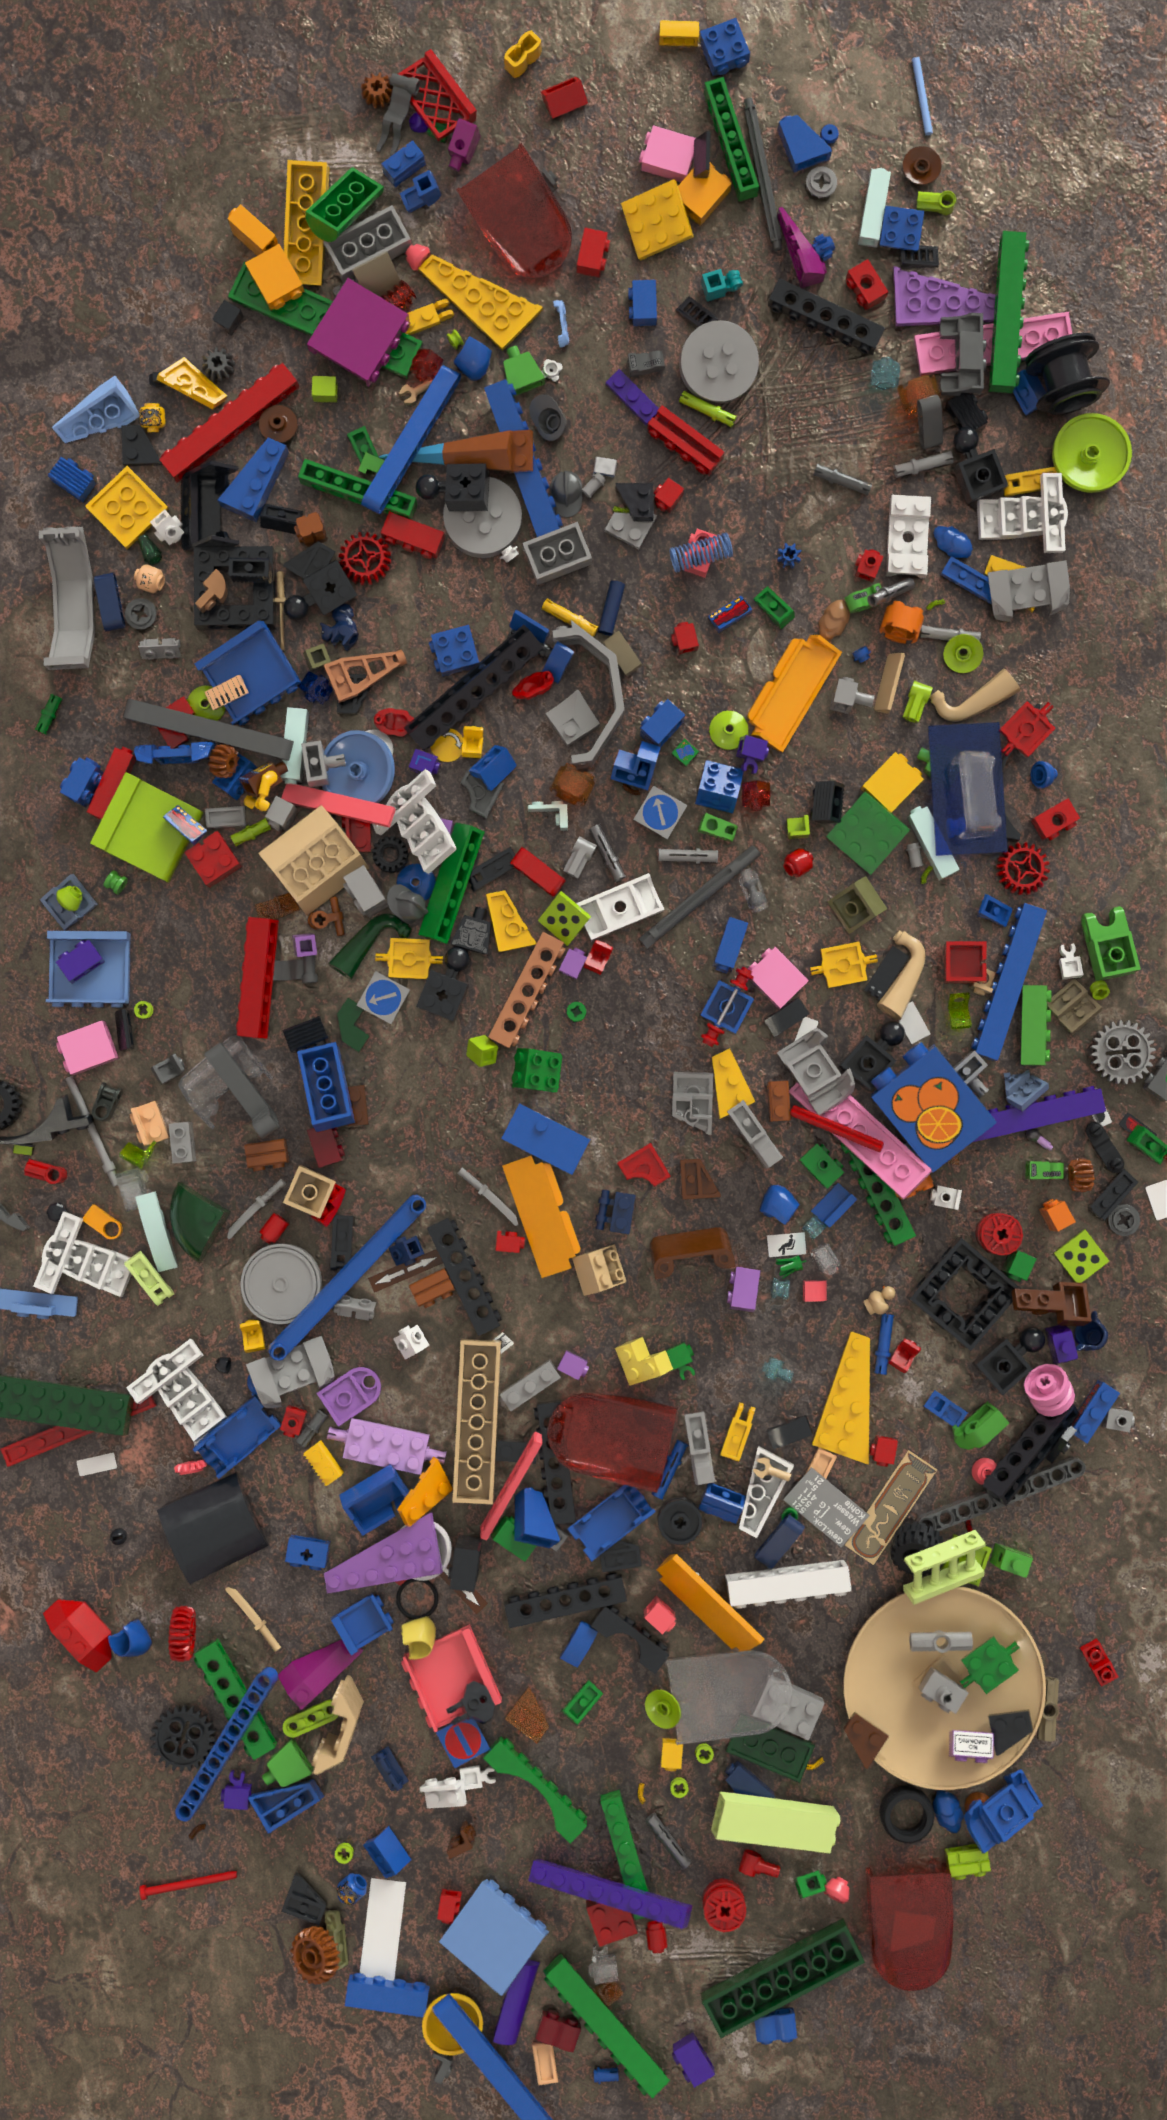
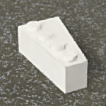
M758 1446L753 1469L764 1471L765 1465L757 1462V1459L765 1457L770 1459L772 1467L787 1473L792 1471L794 1464ZM752 1470L740 1521V1530L755 1538L758 1537L786 1482L785 1480L770 1474L760 1478Z

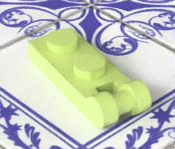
M141 1251L124 1262V1265L157 1306L162 1304V1300L165 1298H170L174 1295L171 1287L167 1285ZM160 1287L163 1291L157 1294L155 1290Z

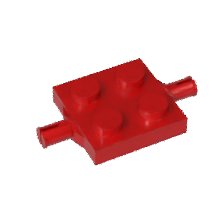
M1026 701L999 729L1009 742L1001 750L1002 753L1005 752V756H1008L1015 748L1026 758L1029 757L1056 729L1046 716L1054 708L1053 705L1048 708L1051 703L1047 702L1039 710Z

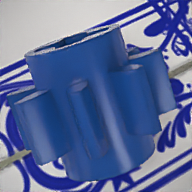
M823 234L815 237L814 244L811 246L823 261L831 258L832 251L835 250L832 238L830 236L824 237Z
M785 543L784 550L778 549L777 553L782 556L778 557L777 562L782 561L783 568L786 565L794 568V562L800 563L801 559L797 556L801 553V550H796L795 544L788 546ZM786 553H789V555H793L792 559H790L789 556H786Z

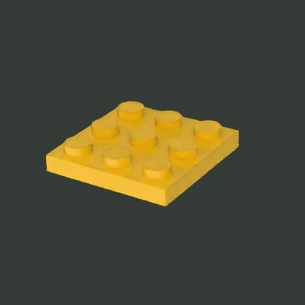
M675 179L621 203L640 261L694 237Z
M128 466L85 505L126 549L131 547L152 526L150 521L163 510H169L168 506Z

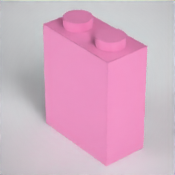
M653 125L651 133L647 132L646 150H642L640 155L641 171L682 182L691 169L694 159V140L696 138Z
M775 947L773 950L768 948L761 955L763 959L758 964L754 962L748 969L752 971L751 975L754 976V979L750 981L780 1009L809 980Z
M99 1021L57 1037V1049L60 1054L63 1053L65 1059L63 1061L64 1068L71 1075H77L119 1059L105 1021Z

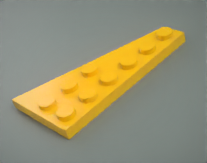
M431 255L418 268L425 278L502 351L543 311L542 306L530 303L527 299L509 293L508 290L483 278L480 279L466 270L463 271L434 255Z

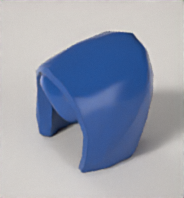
M469 336L463 349L456 356L454 364L470 380H479L488 370L492 351L481 342Z
M771 1185L764 1195L759 1211L766 1217H775L786 1225L800 1204L786 1187Z
M139 1619L130 1621L119 1633L108 1636L112 1651L121 1657L143 1655L152 1645V1640Z

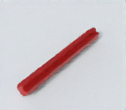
M796 1105L790 1111L792 1117L876 1152H881L884 1147L883 1141Z

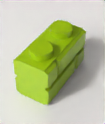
M977 1844L944 1849L948 1873L955 1880L965 1879L966 1875L972 1874L976 1877L985 1876L986 1872H991L988 1851L982 1854Z

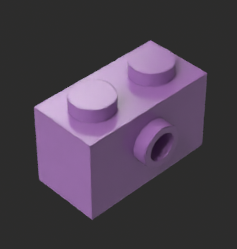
M736 1267L734 1272L731 1271L729 1283L733 1284L732 1291H728L727 1303H730L729 1309L754 1312L760 1270Z

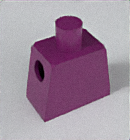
M460 118L458 119L448 147V152L452 157L449 164L451 169L460 171L462 163H470L481 138L477 125Z

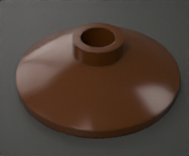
M918 146L911 149L905 155L902 167L904 175L910 182L917 185H927L938 178L942 163L936 151L926 146ZM918 167H923L924 171L918 170Z

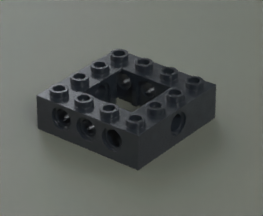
M273 546L194 547V626L197 630H245L257 621H264L269 630H276V552ZM229 557L269 558L272 564V582L270 584L268 582L266 584L264 582L253 583V605H217L218 600L216 599V604L209 611L206 610L202 613L197 608L195 602L207 591L203 582L215 569L228 572Z
M957 1237L906 1298L962 1346L972 1351L1013 1302L1011 1291L1021 1288L964 1239ZM961 1266L990 1290L966 1320L952 1311L945 1302L936 1297L941 1290L946 1288L945 1285L952 1276L958 1274L957 1270Z

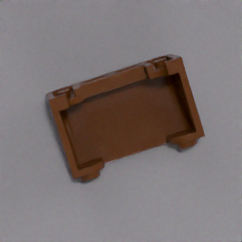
M720 1227L657 1236L650 1242L649 1248L655 1279L666 1278L673 1273V1260L711 1255L715 1264L722 1269L735 1267L734 1255L728 1234L725 1229Z

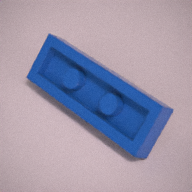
M951 556L940 575L992 604L988 577Z

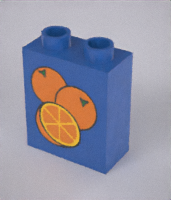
M920 1042L902 1056L908 1063L906 1067L897 1074L888 1067L871 1081L876 1088L871 1093V1098L933 1173L997 1122L934 1044L927 1049Z

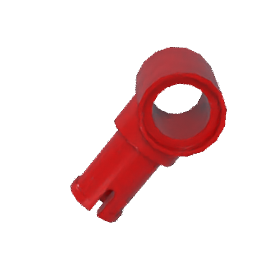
M744 1850L738 1868L741 1873L751 1877L762 1873L778 1878L780 1873L779 1865L764 1861L761 1858L762 1856L755 1851Z

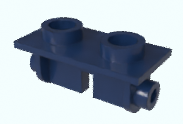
M389 1746L371 1756L391 1792L400 1790L403 1787L402 1785L409 1781Z

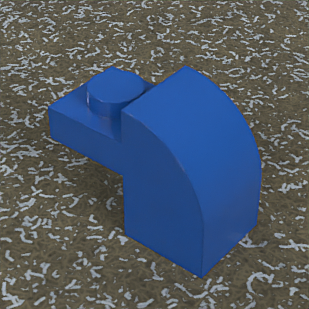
M430 170L413 178L414 186L400 193L408 213L424 205L428 207L433 205L441 196L435 177Z

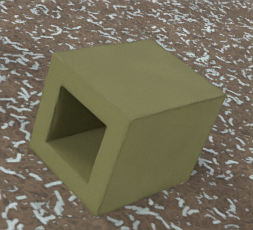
M324 643L303 652L310 672L322 668L323 665L331 662Z

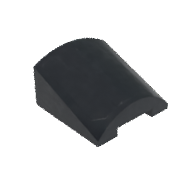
M237 1472L164 1504L157 1510L167 1541L189 1585L269 1546L263 1530L259 1527L244 1493L245 1489Z

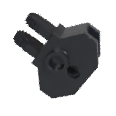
M473 1681L466 1685L464 1696L459 1703L449 1707L446 1711L449 1714L462 1708L464 1715L454 1718L452 1721L453 1725H457L466 1719L468 1721L473 1719L481 1724H485L491 1721L495 1704L487 1687ZM480 1699H484L485 1703H481Z

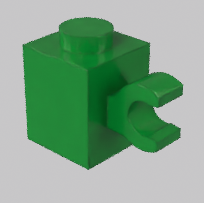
M681 1342L666 1349L673 1368L672 1370L678 1368L682 1380H685L683 1373L686 1370H689L692 1376L695 1375L694 1369L686 1365L693 1362L691 1357L694 1356L690 1344L686 1346L684 1342Z

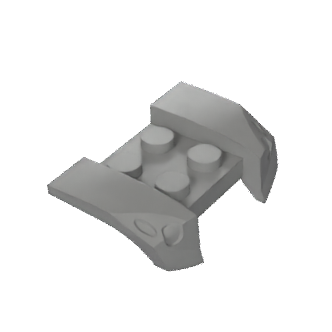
M1066 560L1021 569L988 572L992 608L996 620L1011 622L1013 611L1047 605H1049L1050 616L1065 609L1069 604L1070 583Z
M815 1028L778 1051L777 1054L808 1097V1101L816 1113L821 1116L854 1092L855 1082L850 1068L841 1075L823 1048L827 1044L828 1035Z
M322 1336L294 1347L283 1360H274L270 1356L246 1364L257 1395L265 1408L282 1407L280 1396L313 1383L317 1384L320 1391L331 1384L335 1377L331 1359Z

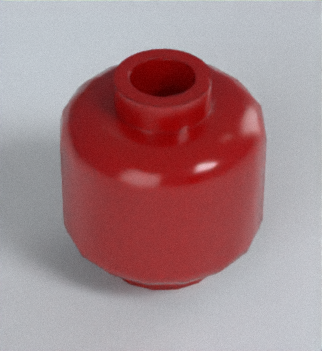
M798 848L785 857L784 869L790 876L801 877L813 868V856L809 851Z

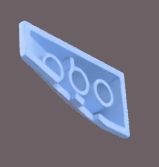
M113 376L97 387L52 428L63 442L67 443L88 437V435L93 433L107 432L106 430L115 427L121 428V426L128 425L140 417V414L128 391L117 377Z

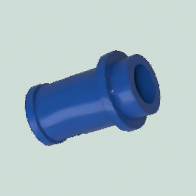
M597 2067V2069L593 2070L594 2083L598 2082V2084H601V2082L619 2081L618 2067L605 2069Z

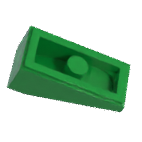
M365 426L347 434L360 464L366 452L379 458Z
M768 586L753 599L780 629H783L795 618L794 610Z
M1136 1125L1127 1138L1131 1145L1159 1165L1167 1156V1145L1143 1126Z
M588 1680L562 1708L561 1712L573 1724L578 1725L603 1693Z

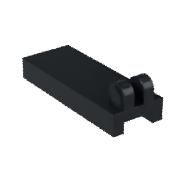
M891 946L863 991L880 1001L909 956L896 947Z
M1123 1169L1087 1207L1089 1212L1093 1213L1097 1219L1105 1221L1138 1184V1181Z

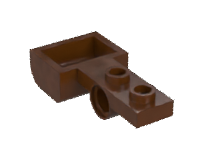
M1058 1282L1053 1286V1291L1014 1289L1011 1291L1014 1310L1031 1311L1034 1315L1055 1312L1057 1325L1083 1326L1092 1321L1086 1283Z

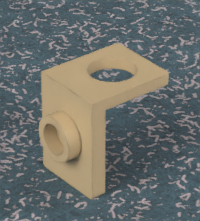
M987 969L988 982L986 984L973 982L969 988L974 989L973 992L981 996L992 993L993 989L990 987L996 973Z

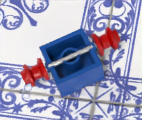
M743 966L741 969L736 968L735 971L738 975L736 979L730 980V983L735 985L734 987L718 980L700 1016L714 1022V1025L707 1023L708 1032L700 1036L704 1038L702 1042L712 1048L714 1044L719 1045L717 1041L719 1034H725V1031L719 1028L723 1027L736 1034L754 998L741 992V989L747 991L748 987L746 984L748 980L754 979V976L751 975L752 971Z

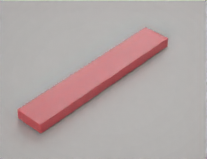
M286 784L281 799L295 806L315 810L322 805L329 814L389 828L396 811L392 806L297 784Z
M533 1433L480 1526L481 1539L487 1541L542 1446V1434Z

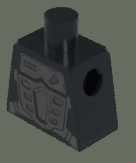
M475 907L473 917L464 915L451 945L488 956L492 924L484 920L487 910Z

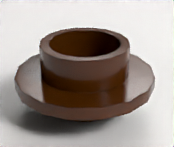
M273 405L261 414L259 429L265 439L269 437L283 444L295 436L298 429V421L290 408L283 405ZM276 420L281 421L279 425L274 424Z

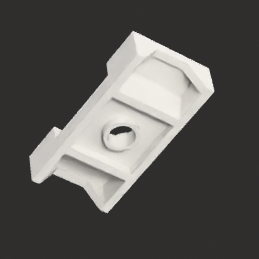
M891 496L886 576L898 574L916 575L919 578L927 576L931 497ZM903 534H911L913 536V541L905 542L903 540Z
M649 873L576 903L591 916L585 924L591 941L664 911ZM617 902L625 903V911L617 912L614 905Z

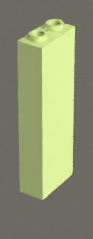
M720 1792L711 1831L718 1840L831 1853L832 1846H834L836 1840V1828L840 1824V1815L834 1806Z

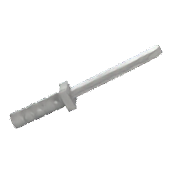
M463 1167L459 1170L457 1174L476 1188L480 1195L483 1194L514 1226L518 1225L516 1215L487 1188L486 1184L480 1183Z
M280 1179L264 1195L258 1196L256 1198L257 1201L229 1228L227 1238L231 1239L261 1207L267 1205L266 1202L280 1191L286 1183Z

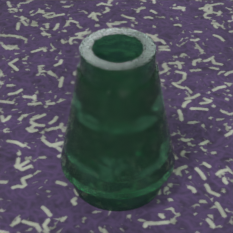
M148 535L140 536L137 541L144 561L148 562L149 565L159 563L162 560V551Z

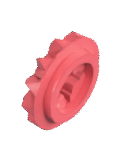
M201 1459L188 1461L176 1465L174 1470L179 1475L191 1474L202 1471L207 1464Z

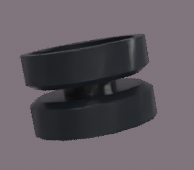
M683 1496L672 1497L660 1506L657 1514L658 1527L662 1536L668 1542L676 1545L687 1544L699 1535L702 1528V1517L697 1505L691 1499ZM679 1517L683 1518L681 1523L676 1522Z

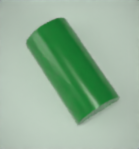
M351 167L305 211L308 226L320 239L326 242L335 241L383 194L384 186Z

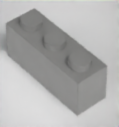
M549 1359L500 1392V1396L509 1410L512 1411L560 1379L561 1375Z

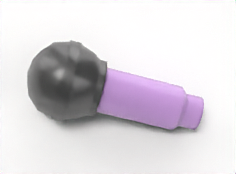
M1033 1128L1026 1132L1028 1140L1037 1142L1049 1151L1052 1150L1053 1146L1041 1136L1038 1129Z

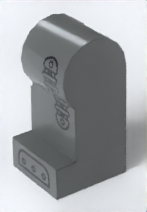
M662 351L636 354V352L629 353L627 357L630 378L660 372L666 368Z

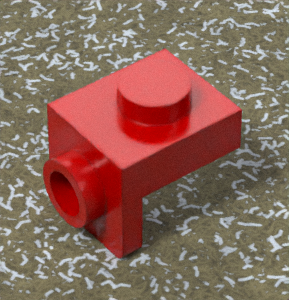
M595 940L583 967L601 975L613 947L609 946L606 942Z
M904 1338L897 1344L888 1363L905 1374L915 1356L921 1351V1348L914 1341Z

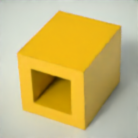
M662 1738L661 1768H664L666 1771L681 1769L682 1739Z

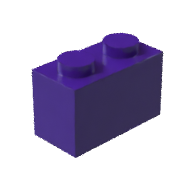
M82 940L75 945V949L71 952L66 951L58 957L59 960L56 961V964L68 981L73 984L105 961L90 940Z
M694 2032L673 2044V2059L677 2065L681 2064L684 2069L682 2071L684 2078L687 2082L691 2081L694 2088L715 2075L714 2066Z

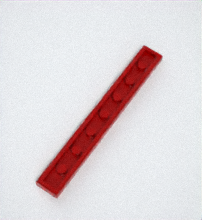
M153 1394L141 1404H137L134 1400L131 1416L156 1407L157 1404ZM54 1426L5 1446L0 1450L7 1467H10L94 1431Z

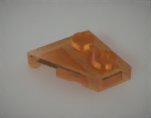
M528 1686L507 1714L505 1720L535 1743H538L548 1730L549 1724L531 1688Z

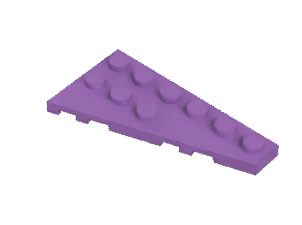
M893 267L896 326L940 325L941 317H955L969 313H983V323L994 321L995 294H985L978 292L974 288L960 287L956 283L931 276H921L917 272H907L900 270L899 267Z
M432 1512L417 1520L412 1526L404 1527L325 1572L324 1578L327 1593L443 1573Z

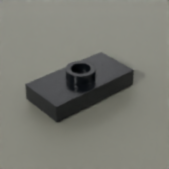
M1069 1427L1060 1437L1047 1456L1049 1462L1053 1463L1061 1452L1063 1454L1067 1452L1071 1446L1069 1441L1077 1431L1075 1428Z

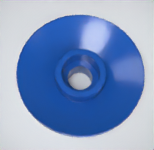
M410 864L404 867L397 877V884H401L412 892L421 895L425 901L431 897L436 883L433 872L429 874L424 872L421 864ZM414 879L419 880L417 886L412 885Z

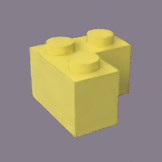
M643 1337L628 1341L615 1348L629 1386L662 1376L673 1369L666 1350L650 1355Z

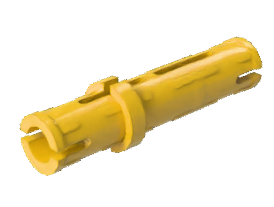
M548 598L542 605L541 610L550 613L570 626L572 620L592 637L595 636L599 628L585 620L582 615L578 616Z

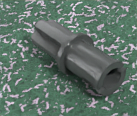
M318 1409L311 1421L305 1424L306 1428L296 1442L305 1448L314 1435L319 1433V1428L329 1416Z

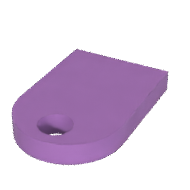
M358 1367L350 1370L317 1392V1395L339 1427L372 1405L379 1398L381 1381L378 1375L371 1369ZM367 1376H372L375 1379V1384L371 1388L364 1385V1379Z

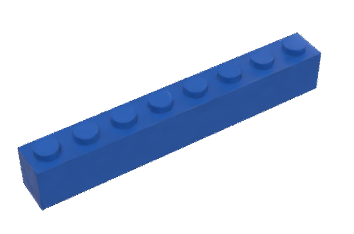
M504 379L484 387L500 432L529 430L527 422L521 419L520 414H523L520 403L515 402L514 395L517 394L512 383L509 384ZM533 442V471L515 472L514 474L537 537L560 529L563 523L560 515H556L553 509L556 507L553 496L549 497L547 489L550 487L547 478H542L540 470H543L540 459L535 458L534 452L536 447Z
M1027 903L1016 908L1014 914L1016 921L1014 926L1011 925L1008 932L1010 940L1003 947L1002 955H1004L1002 963L999 962L995 973L998 976L996 982L993 981L990 988L993 991L990 1000H986L983 1011L986 1013L984 1019H980L977 1030L980 1031L978 1037H974L971 1049L975 1050L980 1057L992 1061H998L1047 913L1045 909Z

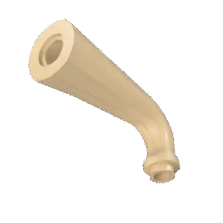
M1002 669L958 707L949 706L945 702L944 693L939 690L930 696V702L935 706L942 718L958 722L992 708L1021 690L1011 674L1006 669Z
M898 930L892 940L895 941L896 945H903L908 948L910 959L877 1004V1007L882 1012L895 1020L902 1019L925 963V949L922 943L908 935L907 932Z

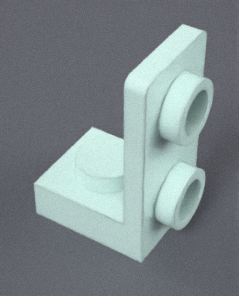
M536 801L532 802V805H528V812L559 811V814H556V825H560V831H568L567 804H563V801H552L551 804L544 805V802Z

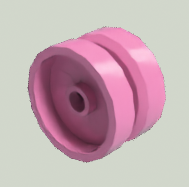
M1055 1364L1037 1366L1025 1378V1392L1032 1406L1039 1414L1057 1416L1067 1411L1073 1404L1075 1398L1074 1388L1066 1372L1061 1367Z

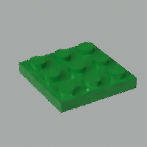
M865 791L841 818V822L837 823L826 837L871 875L910 829Z

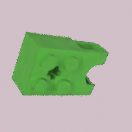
M1120 906L1111 909L1109 913V926L1099 924L1093 913H1084L1081 917V925L1096 981L1130 975L1141 970L1125 912Z

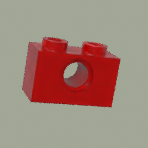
M868 259L848 270L845 280L850 290L853 289L858 304L861 307L863 306L866 311L886 299L889 291ZM866 283L870 288L865 289L861 284Z
M1069 798L1033 818L1031 823L1042 841L1047 838L1051 841L1060 835V830L1065 828L1068 831L1077 825L1076 821L1080 817ZM1053 817L1060 819V826L1053 824Z

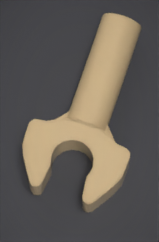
M431 378L415 388L410 387L408 384L404 385L399 392L400 397L407 393L411 394V397L407 398L404 404L407 406L417 404V396L429 388L433 379Z
M768 1458L757 1459V1462L765 1465L764 1471L753 1469L758 1477L764 1478V1476L770 1474L789 1482L790 1473L772 1467Z

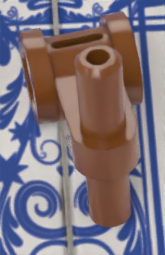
M331 897L332 913L327 914L324 911L312 912L308 916L307 922L312 929H321L326 927L329 922L334 921L337 936H343L345 934L342 919H344L343 913L340 912L338 898ZM318 917L321 918L322 921L318 923L315 922L314 919Z

